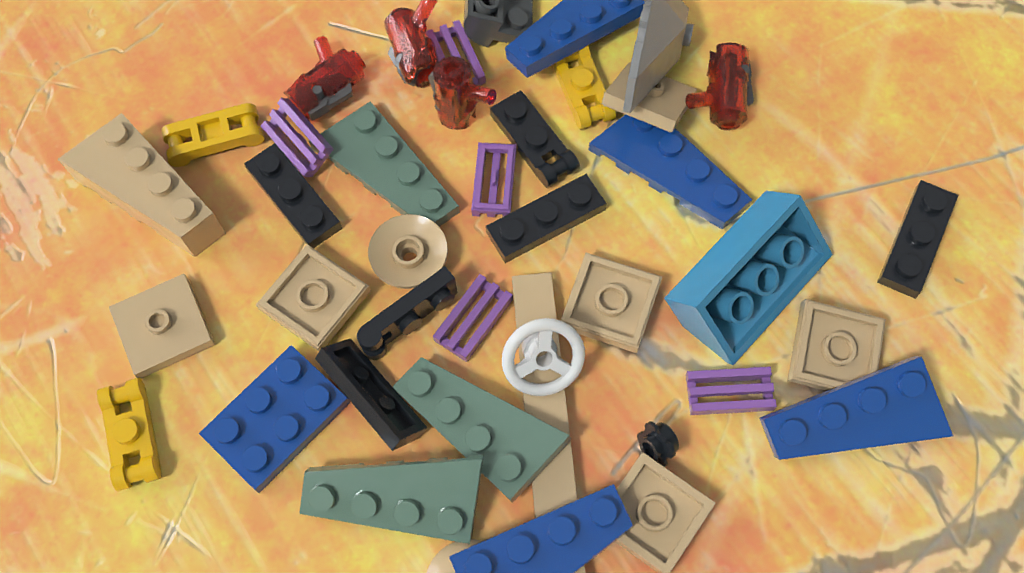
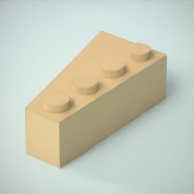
M122 113L58 158L59 162L78 183L86 188L89 187L98 193L100 197L111 204L114 203L131 217L153 228L159 235L194 257L226 234L213 212Z

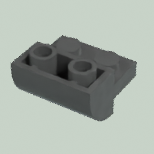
M465 0L464 31L473 42L484 47H489L493 40L510 44L532 26L533 0Z

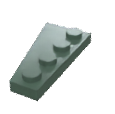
M371 101L321 133L333 148V151L327 158L334 162L335 166L345 174L349 173L363 183V186L374 195L378 194L388 201L391 207L400 214L420 215L432 220L440 227L460 213L459 205ZM309 141L312 150L319 153L320 151Z
M422 357L393 385L396 392L465 458H468L470 455H484L482 474L512 503L572 440L570 435Z
M470 455L468 458L448 459L447 457L429 458L428 461L404 462V460L388 461L385 464L364 465V463L309 467L304 472L299 514L470 544L473 535L484 455Z

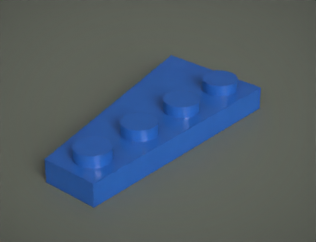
M562 0L505 47L506 59L528 78L639 18L645 1Z
M625 114L589 143L590 152L599 157L601 155L606 156L616 162L617 168L627 174L633 172L648 181L649 187L660 193L665 191L680 200L679 204L720 229H724L749 208L752 199L676 128L673 132H668Z
M613 484L449 557L456 573H575L632 529L633 524Z

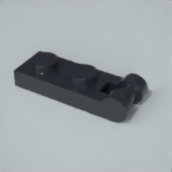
M521 90L490 107V116L509 141L516 145L518 153L546 188L557 183L558 177L565 173L570 175L580 169V164L575 154L565 147ZM552 157L556 159L552 164L545 163V161Z
M445 266L358 330L357 340L368 359L379 360L383 358L387 352V345L401 334L408 335L415 331L421 325L422 319L432 311H441L451 304L458 292L455 277Z

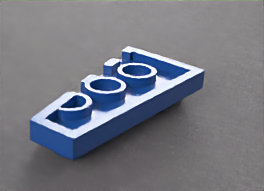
M922 356L910 357L759 418L774 457L779 460L953 436Z

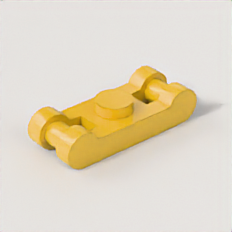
M588 45L552 64L579 130L591 127V122L602 119L603 122L616 119V111L601 104L606 90L591 58ZM577 60L579 66L569 69L567 62ZM594 102L596 104L595 106L589 108L586 107V105Z
M245 103L165 125L161 131L163 141L169 146L166 151L168 164L173 167H182L189 164L192 159L243 145L247 147L260 145L264 141V134L262 128L257 125L259 119L257 107L252 103ZM232 125H242V127L233 130L231 129ZM192 137L193 141L183 143L186 138Z
M138 377L127 380L125 386L115 389L112 386L98 389L96 393L97 401L103 415L111 463L110 479L114 489L119 492L131 488L132 483L144 480L146 483L161 479V467L149 402L142 379ZM130 401L132 411L121 414L119 404ZM140 455L139 463L130 466L129 458Z

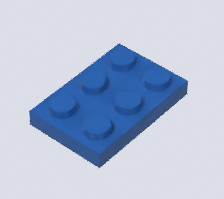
M290 345L199 434L256 492L260 493L350 404V401L303 355Z

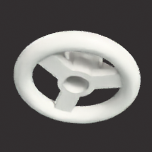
M552 318L536 319L520 326L508 338L502 352V369L509 383L520 392L532 396H548L564 390L578 377L585 361L584 343L579 333L569 324ZM552 332L563 335L569 341L572 348L571 363L559 358L557 346L552 338ZM522 343V352L525 358L515 365V353ZM547 351L545 355L537 357L539 353ZM537 369L542 371L551 369L562 375L554 381L542 384L532 383L523 379L524 376Z

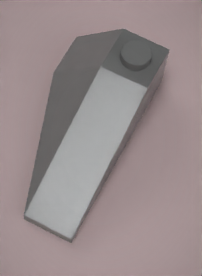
M645 0L643 10L641 11L637 39L628 76L623 112L631 113L680 60L682 45L690 46L694 24L687 23L689 9L682 0Z

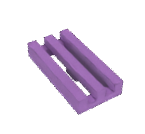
M460 20L453 21V26L447 28L446 24L439 26L440 31L435 33L433 29L426 31L427 40L441 72L455 80L439 45L440 41H445L462 79V82L458 83L461 86L459 92L486 83L485 74ZM452 37H457L475 76L474 78H470Z
M281 97L277 103L280 108L278 110L273 109L269 114L272 119L264 121L261 127L303 176L313 177L333 151V148L290 99ZM287 115L320 151L318 154L312 150L304 137L285 119Z
M478 142L471 209L472 216L480 217V213H485L487 217H495V214H502L504 217L511 213L516 161L515 144ZM486 152L493 153L488 203H481ZM501 153H507L503 204H496Z
M479 274L433 335L434 341L467 362L512 302L513 294L508 291L503 292L497 284L487 282L486 277ZM481 291H485L451 339H447ZM496 298L498 302L464 348L458 346L491 300Z
M771 367L687 371L686 384L690 415L774 411L777 405L776 399H773L774 385L770 379L772 375ZM761 381V383L696 387L697 383ZM745 394L763 395V399L698 403V397Z

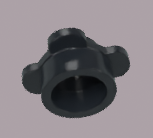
M649 421L645 424V431L637 434L641 451L663 467L667 466V459L673 458L679 450L677 436L668 425L662 422L655 424Z

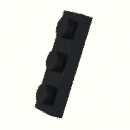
M275 143L244 163L249 174L306 245L314 249L342 229L337 217Z
M584 174L487 225L486 233L504 262L507 263L605 211L606 202L588 175Z
M920 180L915 187L877 283L916 299L922 291L958 198L957 194Z
M351 338L321 348L315 360L392 451L422 436L427 426Z

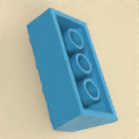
M766 190L664 299L686 330L725 362L734 365L833 254L801 195Z

